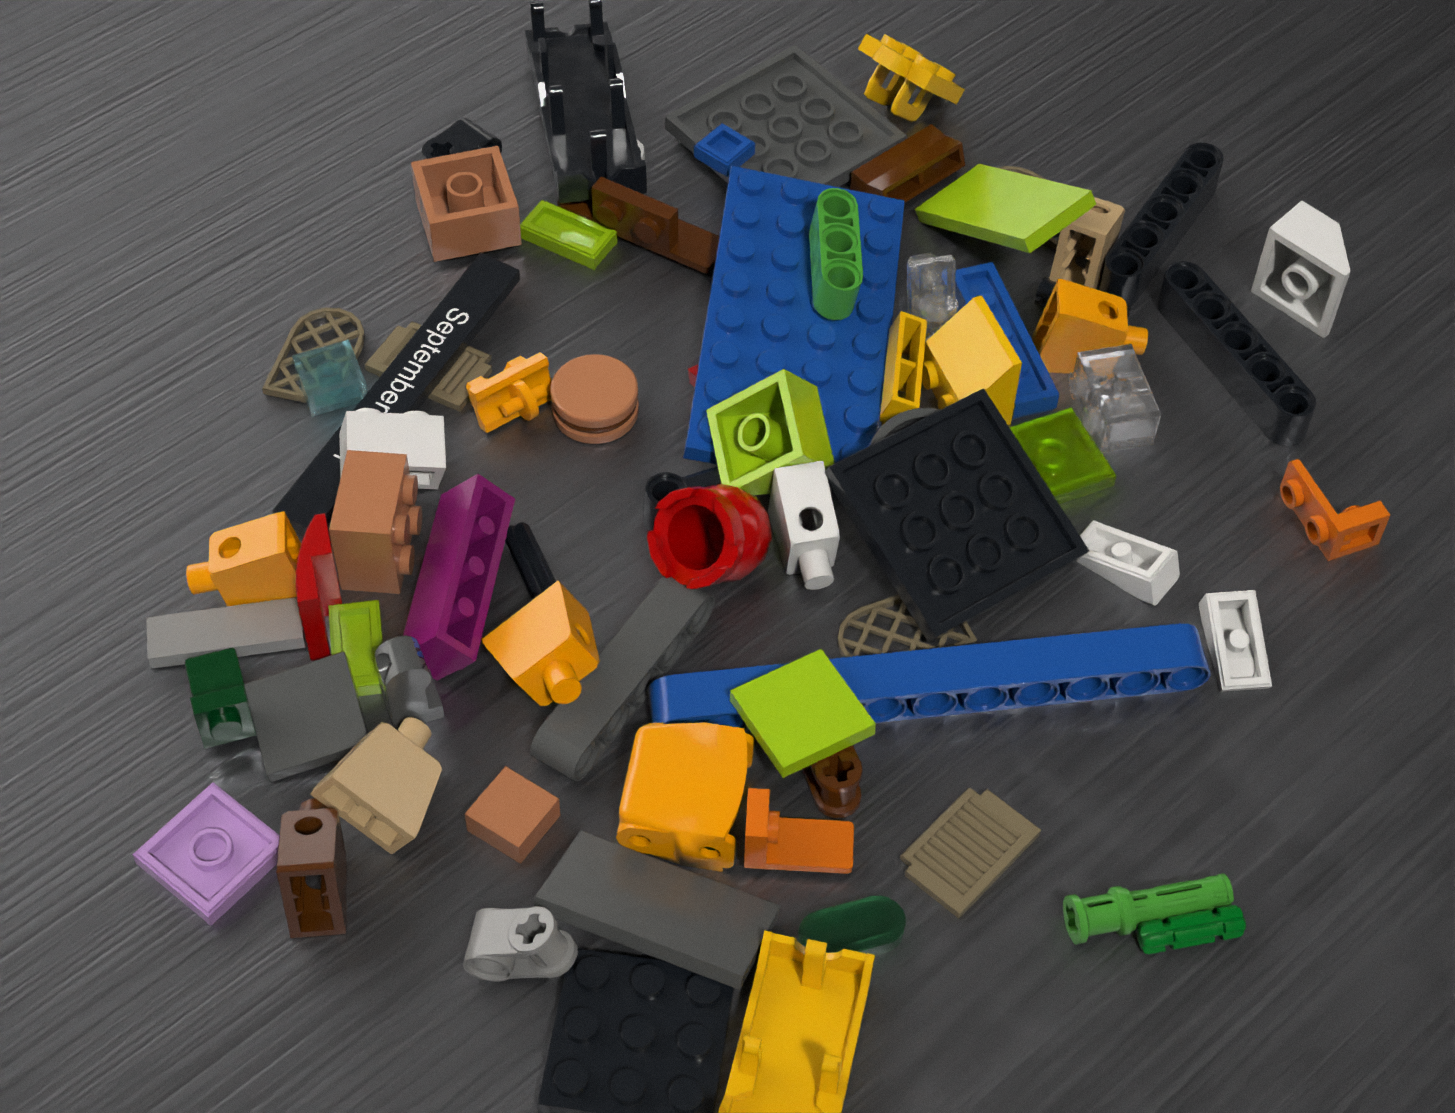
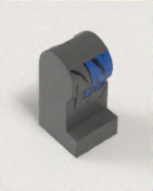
M398 636L382 643L375 651V663L382 698L392 726L398 730L403 720L408 717L419 719L424 723L443 718V705L417 639L412 636Z

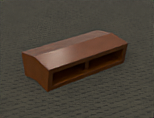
M930 124L852 171L850 190L907 202L966 166L962 142L946 136Z

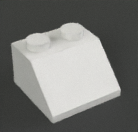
M1300 201L1269 228L1251 289L1252 293L1322 338L1330 334L1351 272L1340 224L1304 201Z

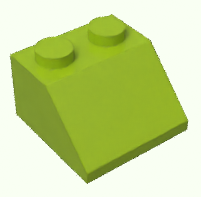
M785 369L706 410L721 484L738 487L752 495L771 494L774 468L823 461L825 470H827L829 466L835 464L817 386Z

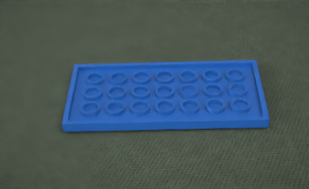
M731 166L683 458L717 465L706 410L782 369L817 386L835 463L869 446L873 436L882 426L880 411L888 335L893 320L904 200ZM829 188L844 189L851 193L857 201L859 212L863 280L853 312L849 317L842 320H831L820 315L814 307L812 294L809 229L818 196L822 191Z

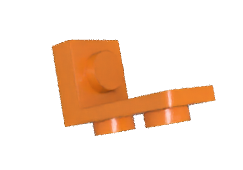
M1299 459L1288 462L1280 484L1281 498L1288 508L1293 509L1304 525L1308 539L1312 544L1319 547L1327 561L1379 544L1390 518V513L1381 501L1364 506L1353 505L1337 514Z
M748 788L744 868L840 874L852 872L854 824L851 821L779 817L780 811L769 810L770 789Z

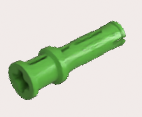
M1224 873L1144 890L1129 891L1125 887L1115 886L1109 888L1107 894L1081 899L1076 894L1065 896L1063 900V916L1068 935L1072 942L1077 945L1086 943L1088 937L1110 932H1116L1119 936L1129 935L1143 921L1154 919L1167 920V917L1207 909L1214 911L1217 907L1232 905L1231 902H1234V895L1230 880Z

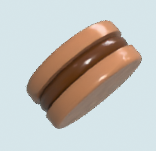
M599 354L580 356L562 365L552 379L550 392L553 420L558 429L567 437L586 444H603L619 439L634 426L639 412L638 382L633 371L622 361Z

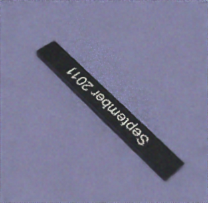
M480 252L353 411L361 408H373L381 413L399 414L417 411L520 281L519 269ZM341 426L272 510L273 514L285 511L294 530L305 535L314 515L325 513L327 525L331 521L341 479L339 437Z

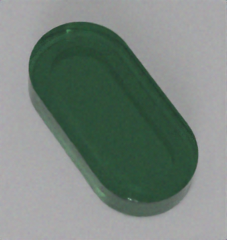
M869 896L808 914L799 926L797 941L805 947L808 939L827 943L826 953L848 949L877 956L888 953L899 946L904 937L906 917L903 909L894 900L885 896Z

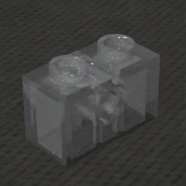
M1132 344L1078 352L1074 372H1070L1068 375V388L1071 398L1079 401L1085 433L1088 436H1093L1099 453L1153 445L1161 412Z

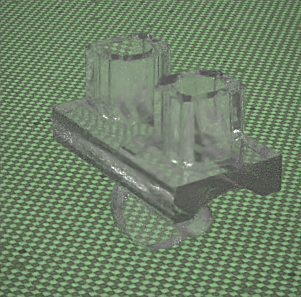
M926 253L908 258L907 313L927 320L926 336L936 333L958 312V301L955 299L956 261L952 255L936 257L932 253Z

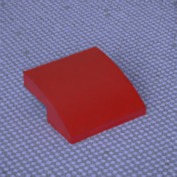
M325 513L314 515L301 543L296 568L297 603L311 661L331 656L324 617L329 616V605L342 604Z

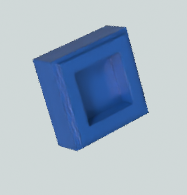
M723 123L694 145V158L726 177L730 174L731 166L740 167L755 154V142Z

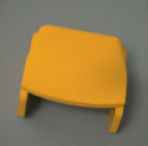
M705 722L678 724L649 723L640 727L635 734L619 806V825L616 834L618 843L637 852L650 854L681 866L723 872V868L733 867L736 839L729 832L737 817L743 798L747 768L751 767L753 762L754 737L745 733L744 728ZM704 847H710V848H714V849H716V850H710V849H706V848H704Z

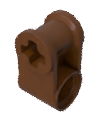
M854 745L801 769L815 805L821 813L832 818H845L854 814L861 803L859 783L863 770Z

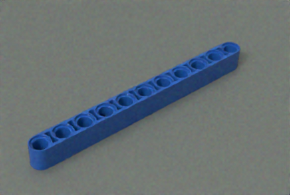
M1181 623L829 659L875 723L1182 692L1202 686L1211 676L1198 629L1193 625ZM789 663L674 674L656 679L650 684L648 689L652 723L705 722L744 728L745 733L754 736L730 702V690Z

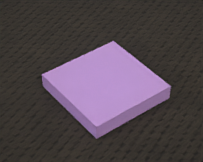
M212 782L132 855L139 867L212 926L277 865L280 835Z

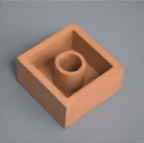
M505 766L466 811V828L468 832L521 864L561 816L560 801L556 796Z

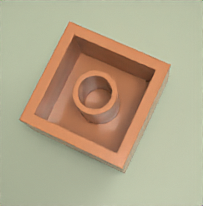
M498 146L411 162L415 199L434 262L522 245L519 206Z
M347 450L329 527L341 590L400 594L404 575H412L415 550L414 546L410 544L412 535H420L422 507L415 506L418 494L417 475H410L407 454Z

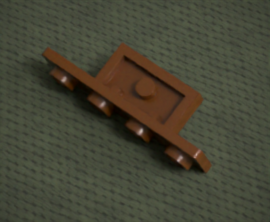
M600 177L592 186V200L560 204L559 200L557 201V206L617 231V236L700 272L708 274L714 268L719 236L678 219V209L604 177Z

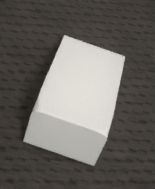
M1094 520L1080 534L1090 552L1077 560V562L1146 603L1154 606L1157 605L1179 578L1177 550Z
M1256 591L1206 593L1199 602V610L1220 692L1271 688L1272 682Z

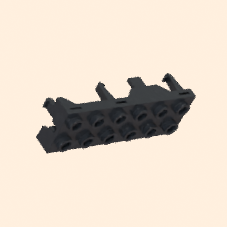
M588 0L589 23L574 25L573 30L568 33L561 32L558 27L545 28L543 2L530 3L532 30H525L526 47L559 204L592 200V186L600 177H604L639 193H647L645 160L641 159L626 99L623 71L616 44L613 43L607 21L603 22L602 0Z

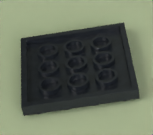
M984 388L829 466L824 472L830 487L929 643L1069 566L1090 552Z

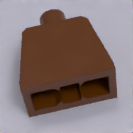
M316 798L308 799L301 803L299 810L287 811L281 816L276 873L290 938L346 934L347 861L339 812L334 808L326 807ZM321 875V889L310 888L305 882L306 876Z

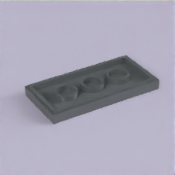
M581 830L536 894L534 906L545 907L559 921L738 990L741 989L759 956L764 930L770 932L773 930L781 905Z

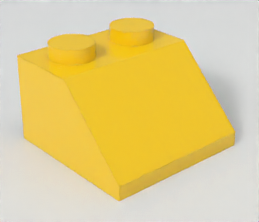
M982 296L972 298L926 341L922 384L927 390L931 389L938 400V409H943L984 388L1007 425H1011L1022 362Z

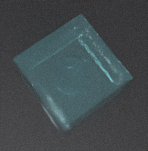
M349 340L292 355L295 374L312 417L358 404L367 394L366 380Z

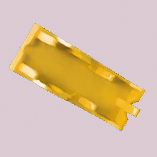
M764 930L757 969L726 1092L718 1113H842L872 978L875 955L848 949L826 953L827 943L808 939L805 947L794 937Z

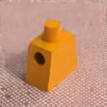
M1058 278L1032 335V341L1049 373L1105 375L1110 372L1119 352L1135 355L1144 354L1148 342L1147 328L1128 325L1127 303L1122 297Z
M285 511L214 532L209 538V561L187 566L186 576L191 593L195 595L218 590L227 606L297 597L296 568L301 542Z
M559 580L481 639L485 647L508 675L540 706H547L553 701L558 704H568L576 700L582 690L579 681L595 670L600 662L589 613Z

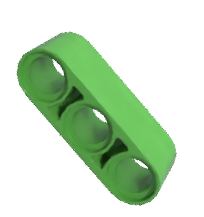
M829 188L822 191L818 196L809 229L812 294L814 307L820 315L831 320H842L849 317L853 312L863 280L859 212L857 201L851 193L844 189Z

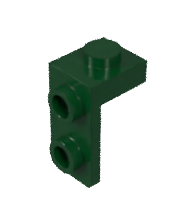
M228 648L186 659L185 667L192 694L190 701L204 749L256 736L236 650Z

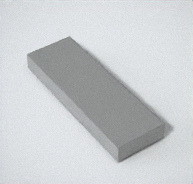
M297 597L146 617L147 654L151 669L183 665L188 658L228 648H234L238 657L305 648L304 629Z

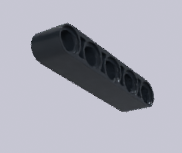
M1195 143L1186 148L1107 253L1098 290L1122 297L1131 306L1139 299L1214 196L1224 160L1223 153L1219 148L1208 143Z
M1187 261L1174 262L1168 266L1158 300V309L1162 316L1267 438L1281 446L1291 447L1301 443L1307 434L1316 408V398L1311 390L1201 267Z

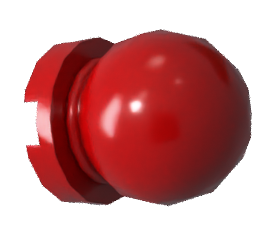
M725 484L708 487H687L670 492L655 507L659 511L655 517L654 528L648 531L647 534L651 558L665 578L672 577L678 583L686 585V588L697 589L741 580L749 575L766 558L772 540L769 515L756 496L738 487Z

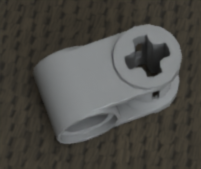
M534 906L517 909L484 908L476 912L463 967L472 976L487 981L500 982L518 978L551 979L561 976L572 967L578 955V946L575 939L569 933L558 930L555 916L545 907Z

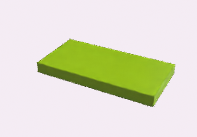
M978 164L918 206L915 211L921 223L1031 253L1092 209L1096 202L1092 190Z

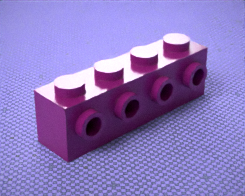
M480 474L474 475L440 496L403 636H412L417 639L432 678L436 681L476 662L515 503V498Z

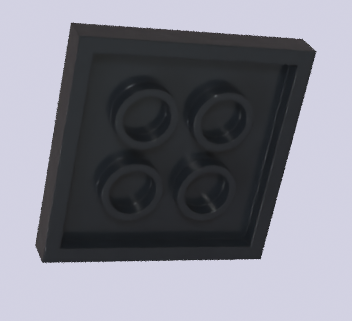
M578 948V955L574 964L564 975L537 1102L538 1113H714L735 988L666 961Z

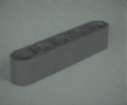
M663 576L599 654L600 662L597 668L579 681L582 687L579 697L571 703L558 704L541 725L531 745V756L574 781L579 782L649 697L648 689L650 684L668 673L705 626L714 608L715 597L700 588L689 589L686 588V585L678 583L672 577L665 578Z

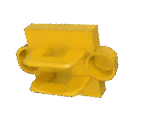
M866 34L858 47V50L879 63L867 84L864 95L867 99L884 106L891 105L893 102L890 109L893 115L907 121H917L933 94L957 105L965 89L952 82L956 76L955 73L936 62L930 61L917 50L902 42L900 43L886 34L883 35L881 41ZM890 70L893 71L895 74L887 88L881 87ZM916 87H921L922 89L914 103H908Z

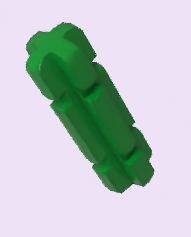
M1228 905L1217 907V913L1214 914L1211 910L1207 909L1167 917L1166 923H1163L1161 919L1143 921L1138 924L1136 935L1141 951L1149 955L1165 952V946L1170 945L1171 949L1175 950L1216 942L1215 936H1219L1221 940L1241 937L1246 929L1245 918L1239 906Z

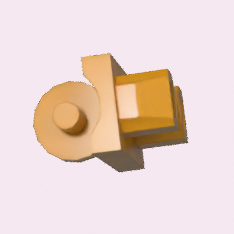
M539 352L528 359L520 355L507 362L504 370L489 379L479 376L467 383L466 389L471 405L474 407L479 427L485 433L519 416L530 421L539 416L538 406L551 400L550 387L552 380L548 370V358L544 354Z

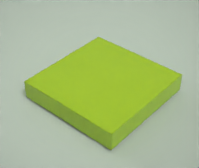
M822 649L730 690V702L782 778L875 735L876 723Z

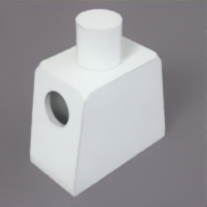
M823 461L774 468L768 508L769 520L784 572L789 575L802 573L805 588L810 590L825 588L833 583L834 577L831 567L834 566L840 540L839 528L828 479L824 473L826 470Z

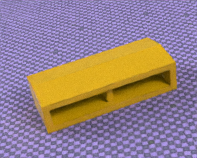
M900 311L889 328L880 411L882 425L895 415L907 410L917 409L920 406L927 320ZM902 354H909V360L903 359ZM898 391L906 392L905 399L898 397Z

